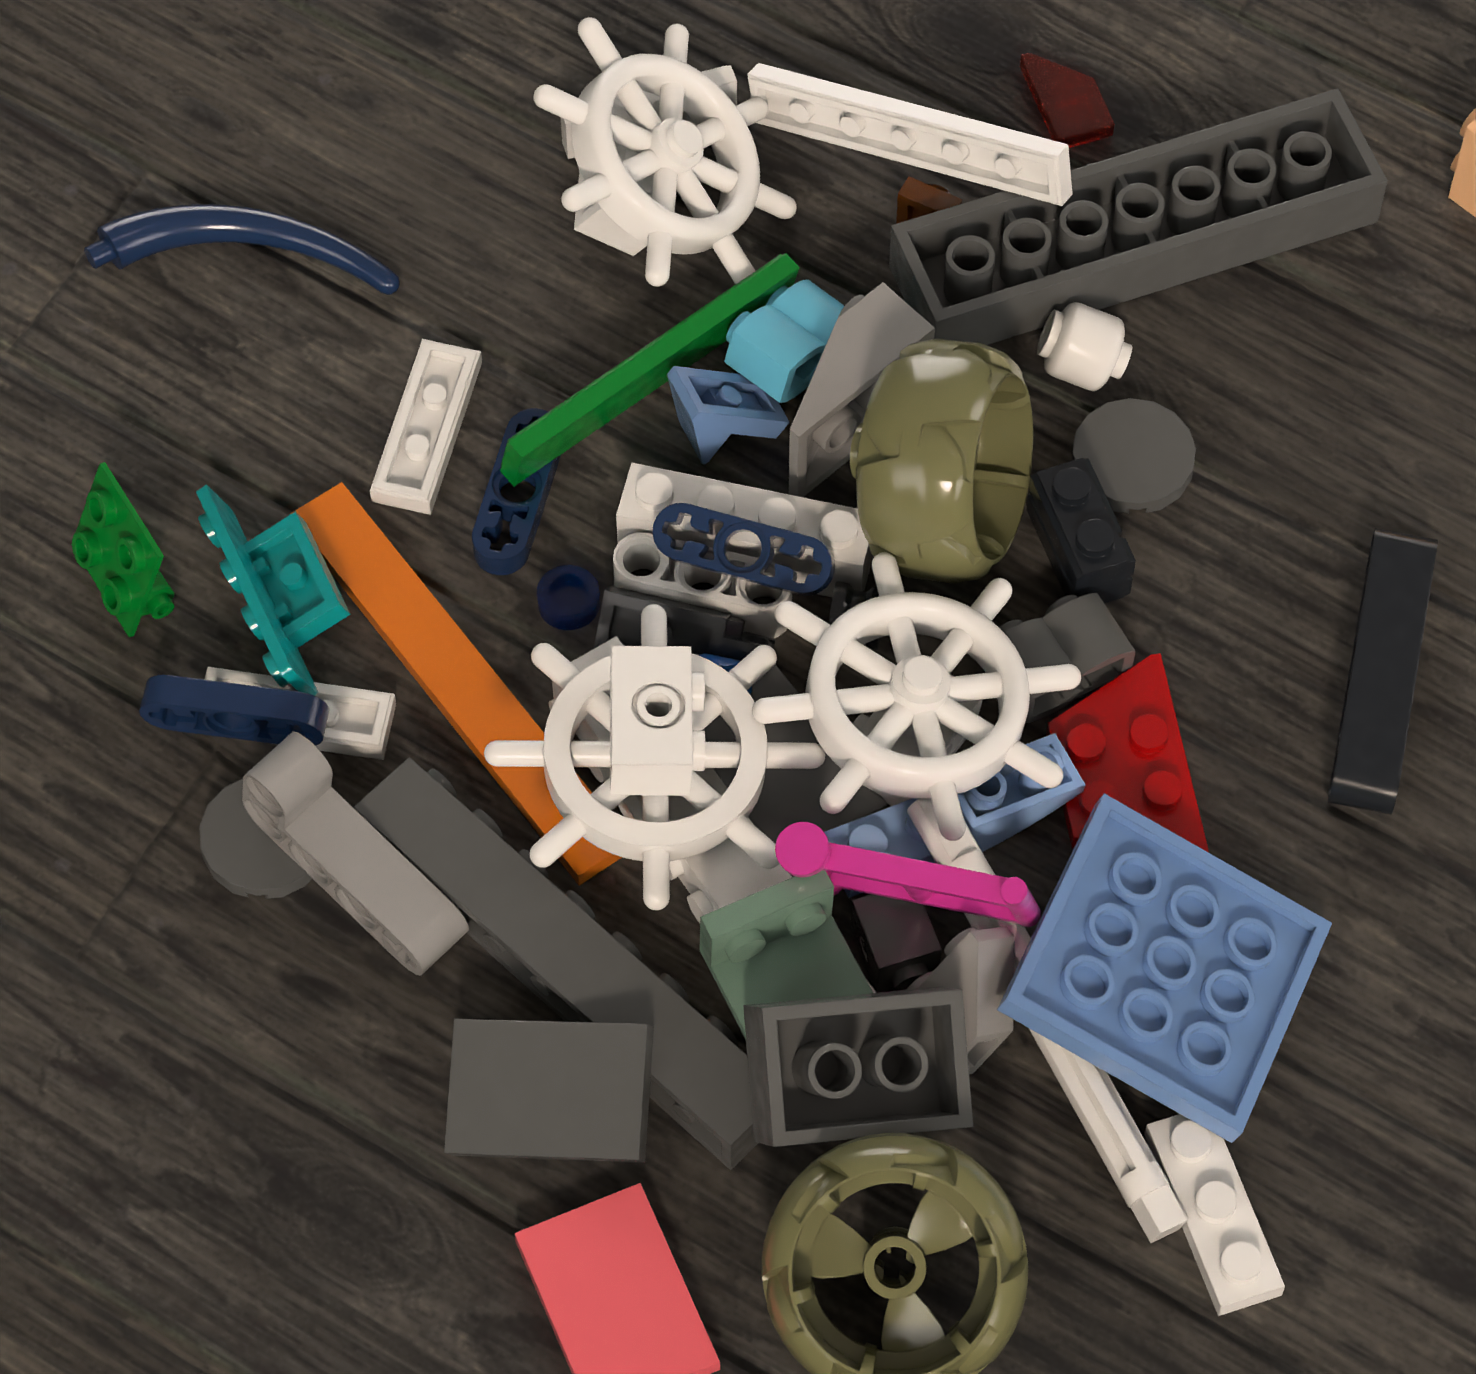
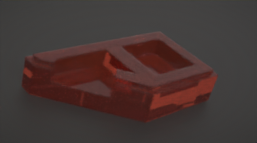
M1032 53L1021 55L1020 69L1053 141L1068 144L1070 148L1113 136L1114 121L1094 78Z

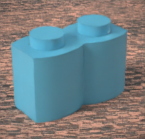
M807 279L799 281L789 288L782 286L774 292L765 306L752 313L749 311L743 312L735 319L727 332L726 340L729 342L724 362L779 403L787 402L809 386L844 305Z

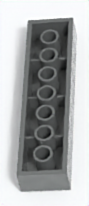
M1337 88L1071 170L1072 196L1063 206L1002 191L891 225L889 268L905 302L935 328L934 339L988 345L1044 327L1054 309L1062 312L1068 304L1073 302H1079L1100 310L1377 223L1388 180L1341 92Z

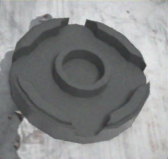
M1128 398L1105 403L1086 416L1075 434L1072 461L1079 458H1089L1114 512L1129 514L1130 509H1146L1145 513L1162 510L1181 497L1192 479L1196 447L1190 429L1175 412L1154 401Z
M243 779L224 787L207 805L199 826L202 857L214 880L233 894L248 898V894L255 896L265 895L266 899L281 898L305 887L312 878L261 830L244 808L242 802Z

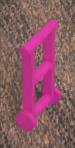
M796 822L787 826L779 834L776 841L775 853L777 860L789 874L796 877H810L824 870L834 885V895L838 894L842 889H848L1018 923L1023 927H1032L1041 918V910L1026 883L1018 877L1007 878L831 843L823 830L810 822Z

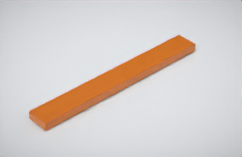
M342 482L295 510L307 523L333 577L542 838L563 819L549 793L544 775V767H497L490 765L484 757L485 747L491 741H544V732ZM578 776V778H579V780L581 781L582 785H583V786L585 787V789L591 794V793H592L591 790L587 787V785L583 782V780ZM582 837L561 855L558 860L580 886L622 857L604 851Z

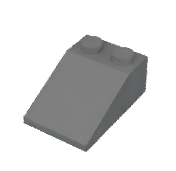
M883 282L866 296L857 295L843 307L790 427L789 495L804 497L850 460L853 435L858 425L863 423L870 396L883 369L893 361L898 360L900 351L911 343L934 339L935 328Z

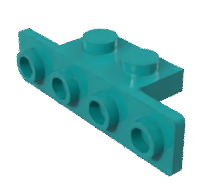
M206 484L196 491L205 513L198 517V520L210 541L217 548L221 547L226 556L224 560L219 562L225 578L238 594L243 593L247 605L241 608L245 622L259 640L262 641L264 639L269 649V652L262 656L265 666L280 687L284 688L290 684L298 692L315 696L318 694V690L298 647L351 614L307 523L295 511L247 541L233 510Z

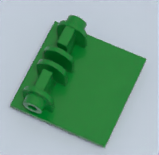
M105 462L100 463L90 492L87 495L86 504L77 530L73 535L71 545L77 563L82 568L87 569L100 590L106 610L111 615L116 616L127 636L133 637L142 616L151 614L154 619H161L173 611L175 607L172 601L174 591L159 571L164 558L163 553Z

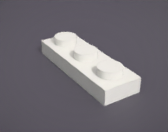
M1181 1114L1147 1124L1144 1135L1151 1152L1170 1183V1188L1188 1218V1221L1182 1228L1218 1316L1282 1296L1285 1285L1224 1139Z

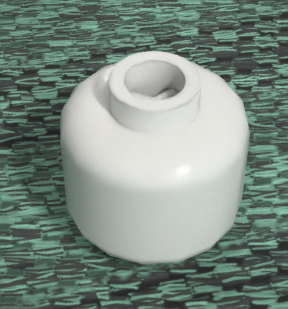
M1073 302L1068 304L1062 312L1055 309L1051 312L1039 339L1037 355L1044 357V369L1049 375L1084 389L1096 391L1108 381L1110 376L1117 379L1122 377L1132 353V345L1124 342L1125 328L1120 318L1082 303Z

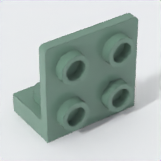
M824 870L810 877L794 876L700 917V953L745 1039L743 1005L873 993L832 917L834 885Z

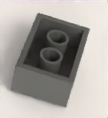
M934 987L743 1005L755 1142L777 1147L856 1139L882 1133H917L973 1127L962 989Z

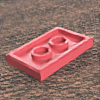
M641 1183L514 1233L518 1249L572 1374H711L720 1370V1360Z

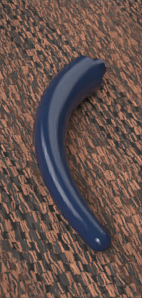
M192 204L169 206L135 213L98 227L97 232L100 240L84 248L85 255L94 269L110 261L118 269H123L150 255L188 245L219 242L259 244L290 250L326 262L357 277L385 295L397 292L400 285L398 276L380 261L357 246L326 230L288 216L240 206Z

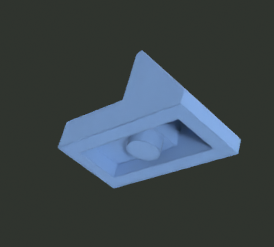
M673 366L667 373L678 420L702 464L710 461L731 434L776 439L790 423L779 402L741 374Z

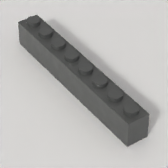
M409 757L353 807L459 909L469 926L467 934L565 1022L648 1024L654 1027L649 1098L727 1168L732 1170L758 1144V1142L754 1141L748 1058L736 1046L738 1042L733 1032L717 1017L710 1015L705 1019L688 1004L690 1000L687 993L675 979L666 973L657 976L641 962L642 956L639 950L625 935L618 931L610 935L594 920L595 914L591 907L581 896L572 890L563 893L550 882L545 867L536 866L530 859L529 851L521 849L517 852L502 839L503 835L500 828L487 813L478 808L471 812L457 799V793L452 784L439 771L431 768L426 772Z

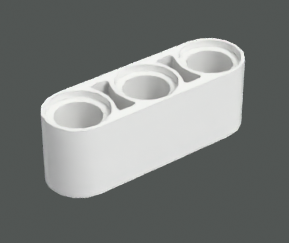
M638 532L627 535L619 541L614 550L615 587L731 613V617L746 620L743 632H751L774 639L787 630L786 627L777 622L775 609L783 601H792V593L673 561L660 552L651 533ZM675 539V550H682L686 541ZM709 547L708 552L703 557L704 559H714L712 547ZM726 551L728 560L736 567L751 566L759 559ZM772 561L764 575L775 576V562ZM638 569L653 571L652 574L647 576L631 574V572ZM698 583L714 585L713 588L708 590H696L691 586ZM758 597H770L776 601L766 605L755 603L752 600Z

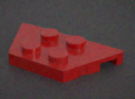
M1161 653L1151 654L1048 722L1046 736L1054 733L1057 735L1086 785L1082 793L1062 806L1072 848L1075 847L1094 805L1105 793L1209 853Z

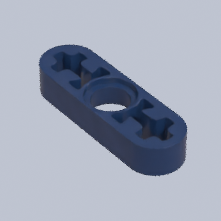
M526 409L518 412L510 419L472 531L475 560L484 571L490 574L508 575L521 569L528 560L561 455L523 480L535 488L532 497L523 502H510L502 497L500 492L509 481L500 472L507 440L548 412L543 409ZM502 519L511 522V543L505 544L502 551L491 550V543H497L503 529Z
M675 503L667 506L657 515L653 524L654 542L660 552L671 560L801 596L818 594L828 587L835 573V561L832 553L821 541L811 536L688 503ZM684 516H691L690 523L694 529L713 535V523L724 524L714 540V559H704L703 557L708 552L709 547L694 541H686L682 550H675L676 540L667 534L669 525H680ZM739 532H752L758 536L761 542L762 551L759 559L748 567L742 568L732 565L726 554L728 541ZM775 538L784 540L779 552L794 558H801L805 549H813V559L822 565L819 575L808 574L805 583H797V573L793 569L776 563L775 576L764 575L774 557L773 540Z
M157 675L150 677L146 681L139 713L149 724L166 730L279 744L292 732H298L317 746L322 743L329 706L314 695L298 691L172 675Z

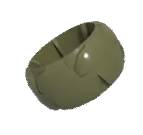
M932 339L911 343L900 351L898 360L893 361L883 369L874 386L863 423L858 425L853 435L850 449V469L852 476L856 479L859 520L864 536L869 543L871 554L874 557L881 552L892 554L896 558L900 574L905 577L945 583H960L980 579L988 574L990 568L1005 556L1014 540L1023 515L1030 482L1033 456V416L1029 392L1023 380L1021 369L1007 354L985 344Z
M882 1133L856 1138L832 1148L811 1162L796 1177L780 1199L769 1223L763 1246L761 1276L767 1309L779 1337L792 1356L811 1374H978L996 1359L1014 1333L1026 1299L1028 1258L1022 1228L1015 1209L1004 1190L983 1166L959 1149L941 1141L908 1133ZM903 1183L913 1185V1188L918 1190H928L917 1206L909 1230L902 1227L885 1228L876 1233L869 1243L840 1218L830 1214L850 1195L879 1184ZM973 1236L979 1257V1277L975 1295L962 1319L956 1321L949 1328V1332L944 1334L940 1322L915 1292L920 1288L925 1279L926 1255L961 1244ZM891 1247L903 1248L906 1250V1259L915 1265L908 1274L903 1269H900L899 1278L888 1277L884 1274L885 1263L877 1258L879 1253L883 1250L890 1253ZM864 1272L865 1279L870 1288L878 1295L889 1299L882 1331V1350L877 1349V1345L870 1343L863 1345L853 1340L830 1321L817 1299L812 1277L828 1279Z

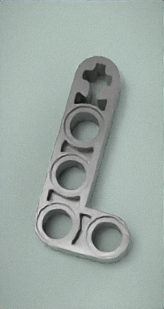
M292 732L244 775L242 790L244 808L261 830L302 867L315 882L395 959L415 975L421 976L469 931L466 919L459 909L331 787L333 773L326 758L305 736L298 732Z

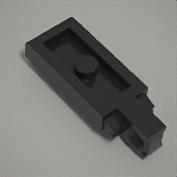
M609 585L604 590L594 644L595 649L617 636L623 646H641V613L646 606L651 604L660 605L666 612L667 646L691 647L692 654H710L742 661L760 645H768L774 649L776 639L751 632H743L746 620L731 617V613Z

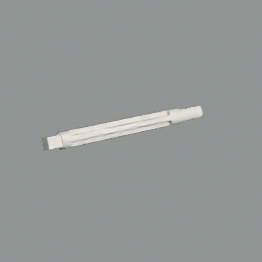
M918 799L908 807L907 813L935 863L995 875L966 822L964 835L956 841H949L939 831L931 799ZM964 913L971 927H975L977 930L1008 927L1014 935L1015 973L1031 939L1025 927L1018 923ZM1029 1029L1128 1207L1132 1209L1150 1243L1178 1231L1188 1221V1218L1107 1072Z

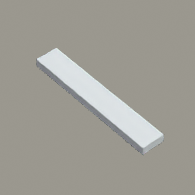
M758 63L747 74L751 98H763L768 104V113L765 118L756 122L758 124L1063 206L1072 196L1068 144Z

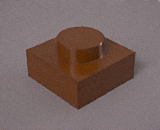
M908 176L898 192L896 224L960 205L963 199L952 195L940 185L926 184Z

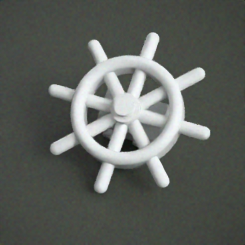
M592 17L584 18L578 25V34L602 73L583 89L579 98L548 84L539 86L533 96L534 102L538 107L572 122V146L579 168L578 184L569 187L563 192L561 202L565 209L575 212L574 230L632 256L647 246L645 278L652 286L659 287L667 283L670 276L671 253L695 254L711 248L714 249L734 283H739L755 272V269L732 233L745 223L754 207L781 219L791 218L797 209L796 202L792 197L760 183L759 158L748 126L766 117L768 113L767 102L763 98L753 97L735 106L732 100L715 82L696 68L687 64L689 33L687 28L681 24H672L667 28L663 55L636 54L622 58L600 22ZM643 91L660 96L658 115ZM616 95L624 107L618 104L612 107ZM683 111L697 124L696 126L689 121L682 120ZM711 145L717 162L703 156L704 148ZM700 182L721 191L717 208ZM676 190L693 217L675 213Z
M881 552L872 560V570L879 596L859 603L847 610L831 625L792 601H783L776 607L775 618L777 622L815 645L816 649L812 657L805 693L761 698L754 703L752 715L757 722L762 724L809 719L811 729L817 741L832 761L841 768L820 796V805L825 812L830 814L841 812L862 785L882 796L890 806L912 798L931 799L941 835L949 841H956L964 835L966 830L958 794L967 792L985 783L1006 764L1045 788H1055L1062 782V768L1020 742V738L1029 711L1030 694L1074 689L1081 681V672L1072 664L1025 669L1023 660L1008 636L992 622L1012 595V586L1006 579H993L971 607L966 604L940 595L905 592L896 558L888 552ZM916 634L939 638L943 642L931 657L921 655ZM889 635L897 665L864 646V644ZM966 653L976 660L986 672L963 676H953L950 674ZM844 663L878 685L836 690L835 676ZM997 698L999 715L995 726L978 716L983 699ZM873 712L870 718L863 713ZM862 713L853 723L847 717L850 714ZM966 739L975 744L966 750L956 753Z
M651 604L646 606L641 613V646H611L610 656L596 661L582 671L548 643H540L533 648L531 659L534 665L562 689L548 716L544 741H491L485 747L484 757L490 765L497 767H544V775L549 793L563 819L531 847L530 859L536 866H550L583 837L596 847L613 855L643 861V901L649 909L657 911L665 908L670 900L669 861L699 855L719 845L728 837L761 867L772 869L779 865L775 853L776 844L747 819L759 799L766 768L815 769L824 763L826 755L821 745L817 743L767 742L765 725L754 719L752 707L755 702L747 690L776 664L777 654L772 647L768 645L756 647L734 668L727 672L712 661L692 654L691 647L667 646L666 612L660 605ZM588 714L593 716L610 732V741L572 740L580 723ZM720 715L731 729L736 742H706L705 731L702 730ZM574 767H610V777L590 794L579 780ZM705 768H738L732 783L722 796L694 772L705 771ZM629 795H642V821L624 817L612 810ZM669 795L684 797L699 813L680 820L669 821Z

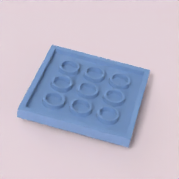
M1104 793L1092 809L997 1010L1233 1143L1243 1133L1332 923Z

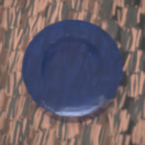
M562 565L548 571L541 578L537 586V604L541 617L552 627L561 630H576L588 625L596 617L600 608V591L596 578L588 570L575 565Z

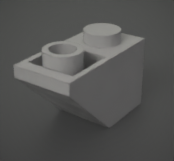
M1007 926L981 930L971 927L962 931L946 945L944 953L947 957L934 971L928 972L916 979L906 989L934 987L962 989L969 1074H973L1013 1031L1014 1019L997 1010L1014 975V935Z

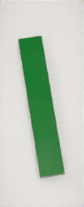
M787 253L778 255L507 440L500 472L515 487L668 382L667 373L673 366L688 368L726 342L727 332L735 319L743 312L749 311L752 313L765 306L770 297L780 287L787 286L789 288L794 285L800 267Z

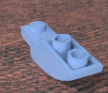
M1055 733L1025 745L1062 768L1063 780L1057 787L1045 788L1006 764L985 783L967 792L958 794L964 820L982 852L1028 828L1084 791L1086 785ZM909 799L824 832L831 843L935 863L907 813L908 807L918 799ZM844 889L849 898L863 893Z

